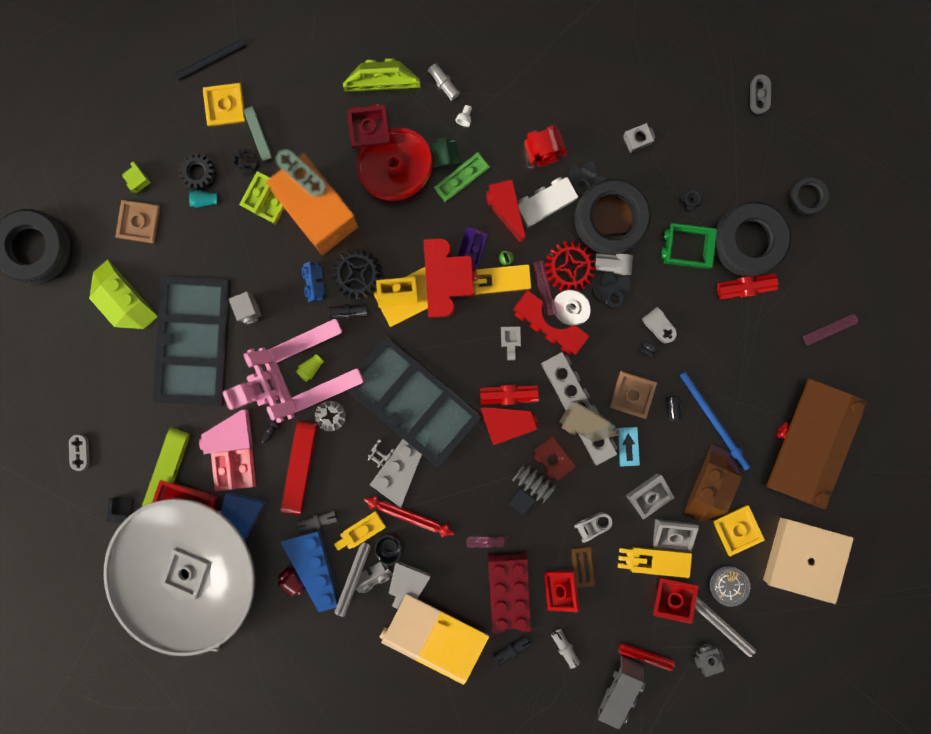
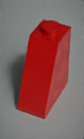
M480 408L493 445L537 430L536 425H539L536 414L532 415L531 411Z

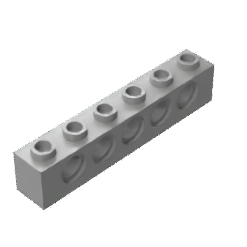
M561 352L541 363L565 410H567L571 402H582L586 409L599 415L595 405L591 406L588 401L590 396L586 388H581L579 384L581 379L576 371L573 372L569 365L572 362L567 354L563 355ZM560 368L567 371L565 379H559L557 376V371ZM569 385H573L576 388L574 396H569L566 393V388ZM579 434L595 465L617 455L615 450L618 448L613 439H603V444L600 447H596L594 442Z

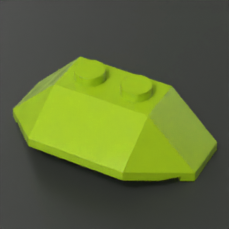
M385 59L384 62L367 60L365 63H361L344 81L343 88L345 92L420 88V79L400 61L395 59Z
M106 260L93 272L89 299L114 327L145 329L158 318V315L109 260Z

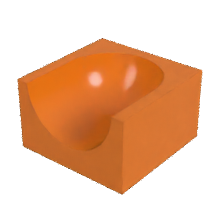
M302 153L297 158L311 169L326 186L325 193L322 196H311L283 169L265 183L323 256L358 229L353 214L307 156ZM289 163V164H288V165L291 166V168H293V167L295 166V165L292 164V163ZM300 168L296 171L295 175L298 179H304L307 171ZM311 176L308 183L313 188L312 192L315 190L319 192L321 190L319 187L320 183L314 184L311 181L313 176Z

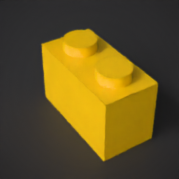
M415 277L376 280L379 308L417 304Z

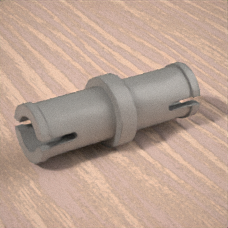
M437 63L428 69V72L436 80L437 86L443 89L451 101L460 95V92L452 84L449 75L446 76Z
M562 629L556 630V634L553 632L551 637L556 642L560 655L564 656L570 669L575 668V664L579 665L581 661L573 651L572 643L568 642Z

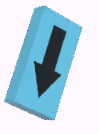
M637 427L617 428L621 431L618 435L620 466L640 465Z

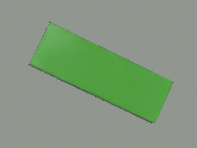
M477 152L433 188L446 203L487 171L490 166L480 153Z

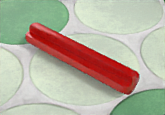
M621 643L619 647V653L669 671H672L675 662L671 659L625 643Z

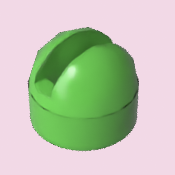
M508 250L502 251L498 257L499 263L503 266L511 265L514 260L513 254ZM505 253H507V256H508V259H509V262H507V263H506L505 257H504V255H503V254H505Z

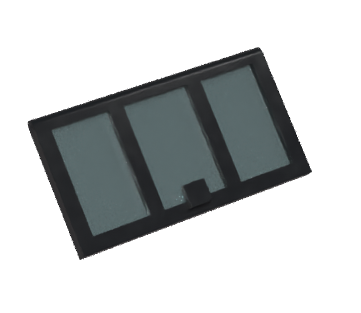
M160 277L153 402L223 406L230 280Z
M387 335L383 337L357 368L364 382L346 390L437 468L444 463L483 416Z

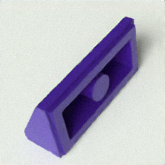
M474 228L465 229L458 257L470 256L473 259L475 270L479 268L488 233Z

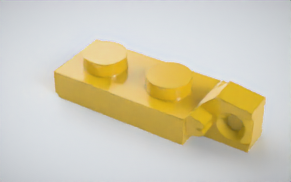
M377 511L344 530L340 534L342 539L334 545L337 550L342 549L346 545L349 549L354 548L386 528V525Z

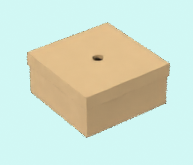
M780 518L763 580L769 586L836 604L854 538Z

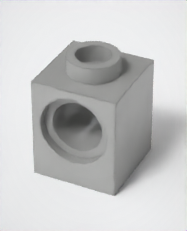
M646 123L626 131L623 137L629 152L632 153L651 145L654 142L653 138H655L653 129L649 128ZM636 134H642L645 137V141H638Z

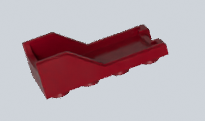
M526 551L513 555H491L488 553L492 634L502 633L506 629H518L521 632L531 631Z

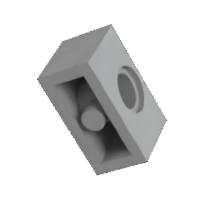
M245 292L229 298L237 321L247 323L248 325L257 322V318L262 316L253 294Z

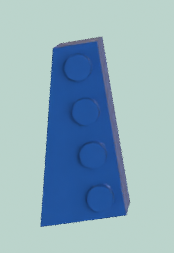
M229 492L225 494L220 514L233 524L245 541L266 501Z

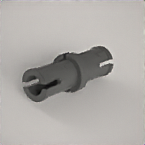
M333 510L319 516L316 514L312 518L297 521L298 526L306 525L298 529L300 533L311 529L317 528L318 530L322 526L337 523V517L329 519V517L335 516L336 513Z

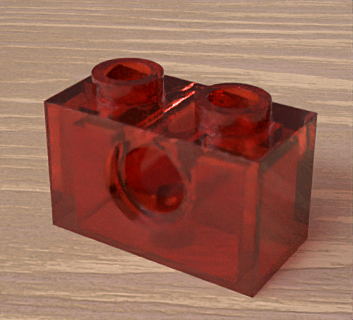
M552 436L533 449L535 452L533 457L539 464L544 463L547 467L545 472L551 480L555 478L559 481L576 467ZM551 454H556L558 457V461L554 465L548 463V457Z

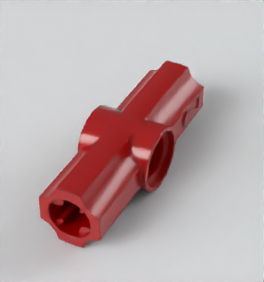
M776 274L758 277L748 276L734 281L718 283L717 291L720 300L739 296L742 298L778 290L779 284Z
M538 385L480 388L481 404L501 403V405H511L522 402H538Z

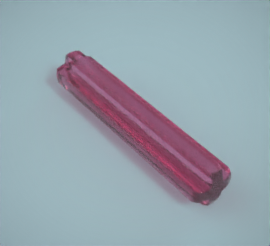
M536 261L532 265L541 300L543 301L545 315L553 316L557 312L547 274L545 273L544 262Z
M855 314L849 315L803 336V340L806 345H811L857 324L858 319Z

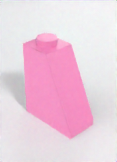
M241 410L201 435L202 439H199L200 449L203 450V453L208 454L252 448L249 411Z

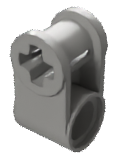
M658 307L642 318L644 324L662 343H670L676 338L675 328ZM663 330H665L666 332H667V331H670V332H671V334L669 335V336H670V339H669L668 337H667V338H664V337H663V335H664V331H663Z
M599 512L577 522L574 527L579 530L582 542L584 543L609 530L612 526V519L608 513ZM600 517L608 518V523L605 526L598 524Z

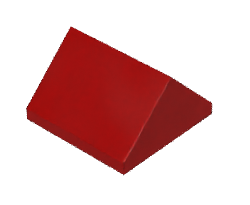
M573 568L543 572L548 611L579 612L576 577Z
M660 578L653 616L692 624L698 586Z

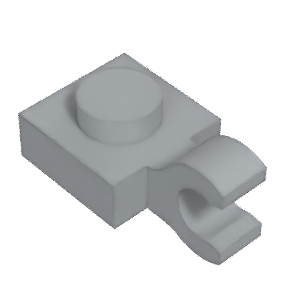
M501 327V347H507V360H515V347L521 346L520 327Z

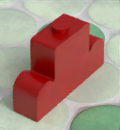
M444 239L424 240L429 318L452 316L456 311V304L451 298L474 296L475 282L478 281L477 270H474L473 259L470 256L450 257L452 246Z

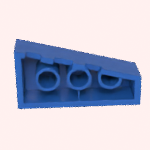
M321 530L283 539L280 543L318 612L336 608L339 598Z

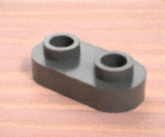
M757 75L750 83V108L756 114H763L771 106V81L766 75ZM757 83L762 84L763 88L759 89ZM757 102L762 103V108L757 106Z

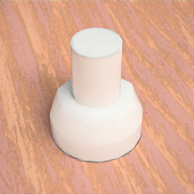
M465 105L463 112L459 113L456 118V122L459 125L470 126L471 117L469 115L472 107Z

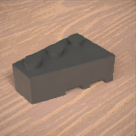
M623 654L620 658L621 667L618 672H614L613 677L615 679L611 687L607 689L598 710V720L617 729H620L621 725L627 722L629 710L635 707L638 699L637 695L639 692L642 693L646 684L644 681L643 663Z

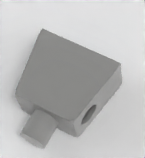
M398 561L395 564L389 594L396 596L392 606L399 609L406 593L418 598L431 574Z

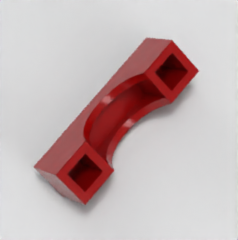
M527 290L513 309L516 312L514 315L521 321L526 319L530 322V327L536 332L542 331L545 333V338L551 343L555 344L557 342L562 346L561 350L570 356L571 353L576 355L589 338V335L575 325L566 329H556L549 326L542 316L543 301Z

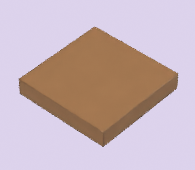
M121 200L115 237L155 244L161 206Z
M620 371L609 408L646 419L657 382Z

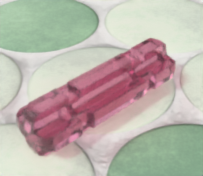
M468 537L467 547L493 548V546H496V548H503L504 537H478V539Z

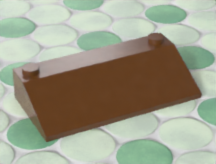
M808 379L766 487L826 510L867 401Z

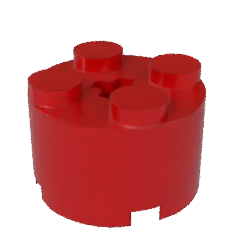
M556 125L549 126L541 132L532 131L527 134L528 138L524 141L531 166H534L535 163H537L538 167L552 164L558 161V156L562 155L565 157L568 153L561 131L557 129Z

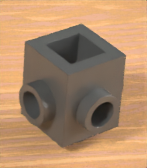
M705 644L700 646V649L695 650L697 656L694 659L697 668H701L702 673L706 677L724 672L721 662L724 661L721 649L718 650L714 645Z

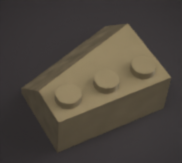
M575 402L570 403L560 420V423L563 424L561 428L574 435L577 432L592 442L618 436L621 433L610 422Z

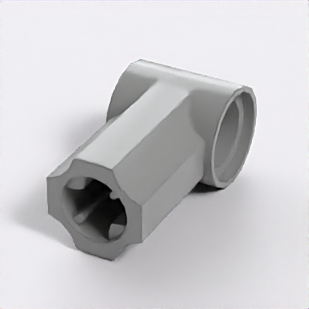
M595 255L596 263H594V267H596V271L614 272V274L618 275L632 274L633 255Z

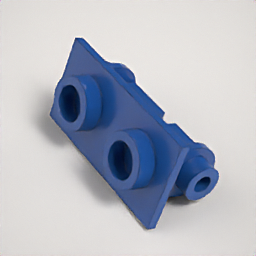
M309 261L303 264L304 267H302V276L306 281L304 288L305 296L308 297V302L324 300V282H316V279H323L321 265H319V262Z

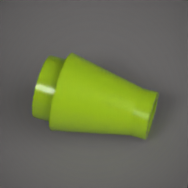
M315 354L312 358L299 365L295 372L307 382L313 378L324 361Z

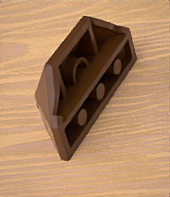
M711 444L683 515L703 522L728 513L742 479L730 451Z

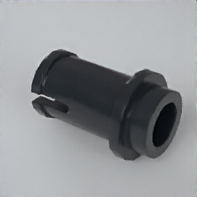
M679 396L667 397L668 401H666V404H668L669 420L673 421L675 419L674 412L676 413V420H681L679 403L681 400H679Z

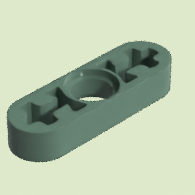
M253 106L245 108L244 113L259 154L263 161L272 158L255 109Z
M283 150L278 153L276 161L280 168L311 196L320 197L325 193L326 186L324 182L291 151ZM291 156L289 160L295 166L291 168L287 163L282 164V157ZM300 168L307 171L304 179H298L295 175L296 171ZM311 176H313L311 181L314 184L320 183L319 187L321 190L319 192L317 190L312 192L313 188L308 183Z

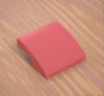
M252 448L211 453L215 491L256 487Z

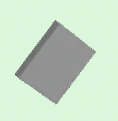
M658 473L626 495L643 520L674 498L664 478Z
M655 519L653 549L691 553L699 529L698 525L691 522Z

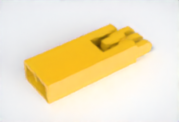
M529 265L477 270L478 281L475 282V295L531 289ZM486 277H492L491 286H479V284H487Z
M642 547L619 549V552L627 553V556H619L618 560L626 561V564L618 563V568L630 569L631 572L690 578L692 554L689 552ZM640 555L653 556L652 565L647 564V558H639Z

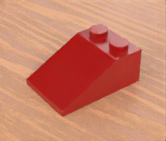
M512 180L489 185V191H486L488 206L492 205L493 211L517 240L524 242L525 233Z
M160 480L152 503L167 499H186L204 504L215 510L220 497Z

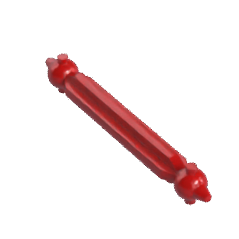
M377 496L364 499L371 510L378 508L381 512L427 530L440 532L441 537L454 535V532L447 523L441 526L437 521L391 503L379 501Z

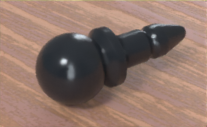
M270 417V420L267 422L269 426L263 434L262 443H266L271 438L275 429L278 430L280 428L279 425L283 424L284 421L278 423L277 419L272 420Z

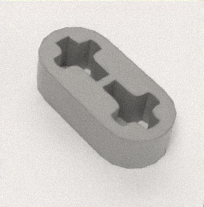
M73 435L69 440L70 466L75 471L85 470L90 462L89 441L84 435ZM78 438L79 441H83V445H80L79 448L78 445H75V441H78ZM79 454L80 460L84 461V464H81L80 467L79 464L75 463L76 460H79Z

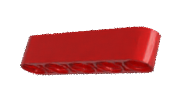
M297 421L281 513L301 516L317 432L316 423Z

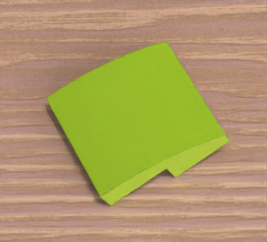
M257 171L239 205L276 224L284 207L265 183L270 177Z

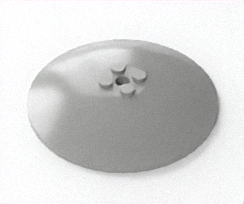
M167 499L154 502L137 510L116 530L108 546L104 562L105 591L114 615L133 638L160 653L175 656H191L218 647L228 640L242 625L253 600L255 588L254 566L244 539L233 524L222 514L196 501ZM182 569H186L189 572L188 579L182 576Z

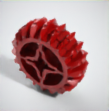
M564 241V248L557 244L556 249L558 252L551 249L550 252L554 256L547 255L546 257L551 263H545V267H550L549 270L545 271V274H552L548 281L555 279L552 286L556 287L559 283L561 285L559 291H562L564 286L567 287L566 290H571V287H573V290L578 291V285L583 290L585 288L583 282L587 285L591 283L587 277H595L590 271H596V267L591 266V264L596 263V260H589L593 253L591 252L588 255L585 253L588 250L587 246L581 250L582 243L574 247L575 242L571 241L570 247H568L567 242ZM570 252L579 254L584 261H575ZM564 253L565 263L555 267L557 257ZM568 261L571 265L576 266L573 268V272L565 268L568 265ZM586 266L583 278L577 281L576 270ZM557 273H566L571 282L562 280Z

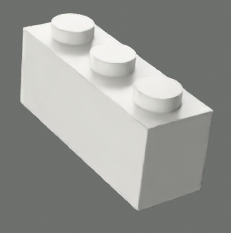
M559 177L551 182L552 186L548 188L541 187L535 191L536 195L531 198L526 196L518 201L520 216L527 228L578 199V195L567 177L564 179Z

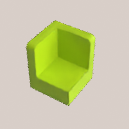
M133 161L130 163L132 168L122 176L128 183V188L137 194L151 182L139 165Z

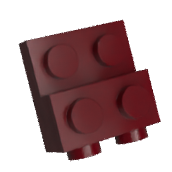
M373 104L365 108L355 106L347 110L352 149L390 144L385 105Z

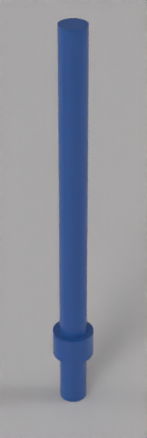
M683 372L679 376L731 450L730 454L732 457L738 460L744 471L749 469L751 466L743 456L744 452L740 446L737 447L687 372Z

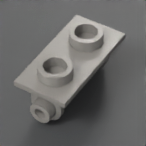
M379 562L370 567L371 575L368 574L367 570L361 572L355 590L359 593H366L373 588L372 586L388 581L393 573L387 569L389 568L388 565H383Z

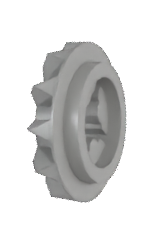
M325 401L318 406L315 412V419L320 428L326 431H335L344 424L346 413L343 406L338 402ZM328 410H330L331 413L338 412V414L333 417V424L332 422H330L329 419H323V417L327 415Z

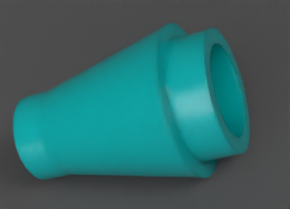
M196 189L189 191L190 206L199 208L217 204V193Z

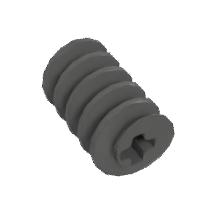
M524 464L515 474L512 481L520 479L518 486L525 483L524 490L527 491L531 488L530 495L533 496L537 493L536 500L538 501L543 498L544 503L552 494L556 485L553 483L548 486L549 479L542 481L543 474L536 476L538 470L530 471L532 465L528 464L525 466Z

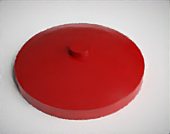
M389 128L390 144L363 147L359 152L356 164L357 175L363 187L376 198L387 201L408 198L417 193L426 184L431 175L433 157L427 142L421 135L406 128Z

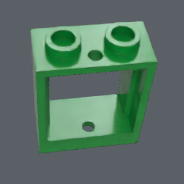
M671 223L664 230L666 247L662 248L661 258H664V264L705 269L712 268L717 229ZM674 231L705 235L702 262L671 258Z

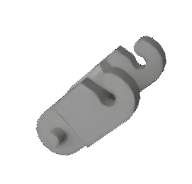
M379 439L371 451L373 453L368 454V461L372 459L378 464V468L380 465H384L382 462L384 460L387 461L395 450L392 448L388 455L378 451L376 447L382 439ZM375 452L383 457L381 461L373 456Z

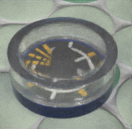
M722 566L712 573L709 580V590L714 599L719 603L734 607L742 604L748 598L750 581L747 575L738 568Z

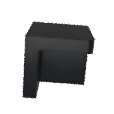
M109 498L107 522L123 523L132 514L133 499Z

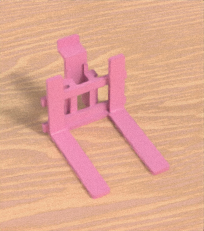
M331 320L271 349L266 350L265 347H262L259 351H254V349L248 350L244 357L249 367L254 366L256 373L247 377V383L240 384L223 392L229 409L232 410L257 401L259 406L270 403L271 406L267 407L268 413L272 420L277 419L279 423L284 421V416L292 419L294 418V413L363 383L364 380L359 369H354L291 397L278 367V362L341 334L342 329L338 320ZM265 364L268 372H263L261 365ZM269 380H270V383H271V385H272V387H273V390H272V391H271V388H270V386H269V384H268V381H269ZM260 384H262V387L265 391L264 393H262L260 389ZM280 398L281 403L277 404L276 400Z

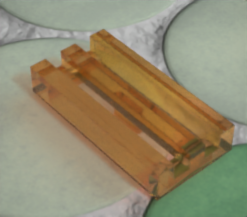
M572 548L571 555L577 588L595 586L591 548ZM583 552H587L590 582H586ZM576 553H579L582 583H579Z

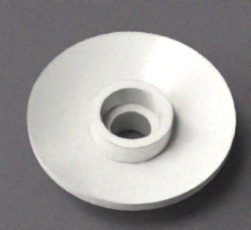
M565 290L556 296L553 310L556 317L562 323L578 326L589 318L591 306L588 299L582 293L576 290Z

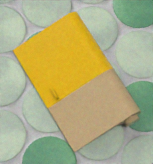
M406 593L388 628L384 627L379 638L382 639V644L464 685L489 635Z

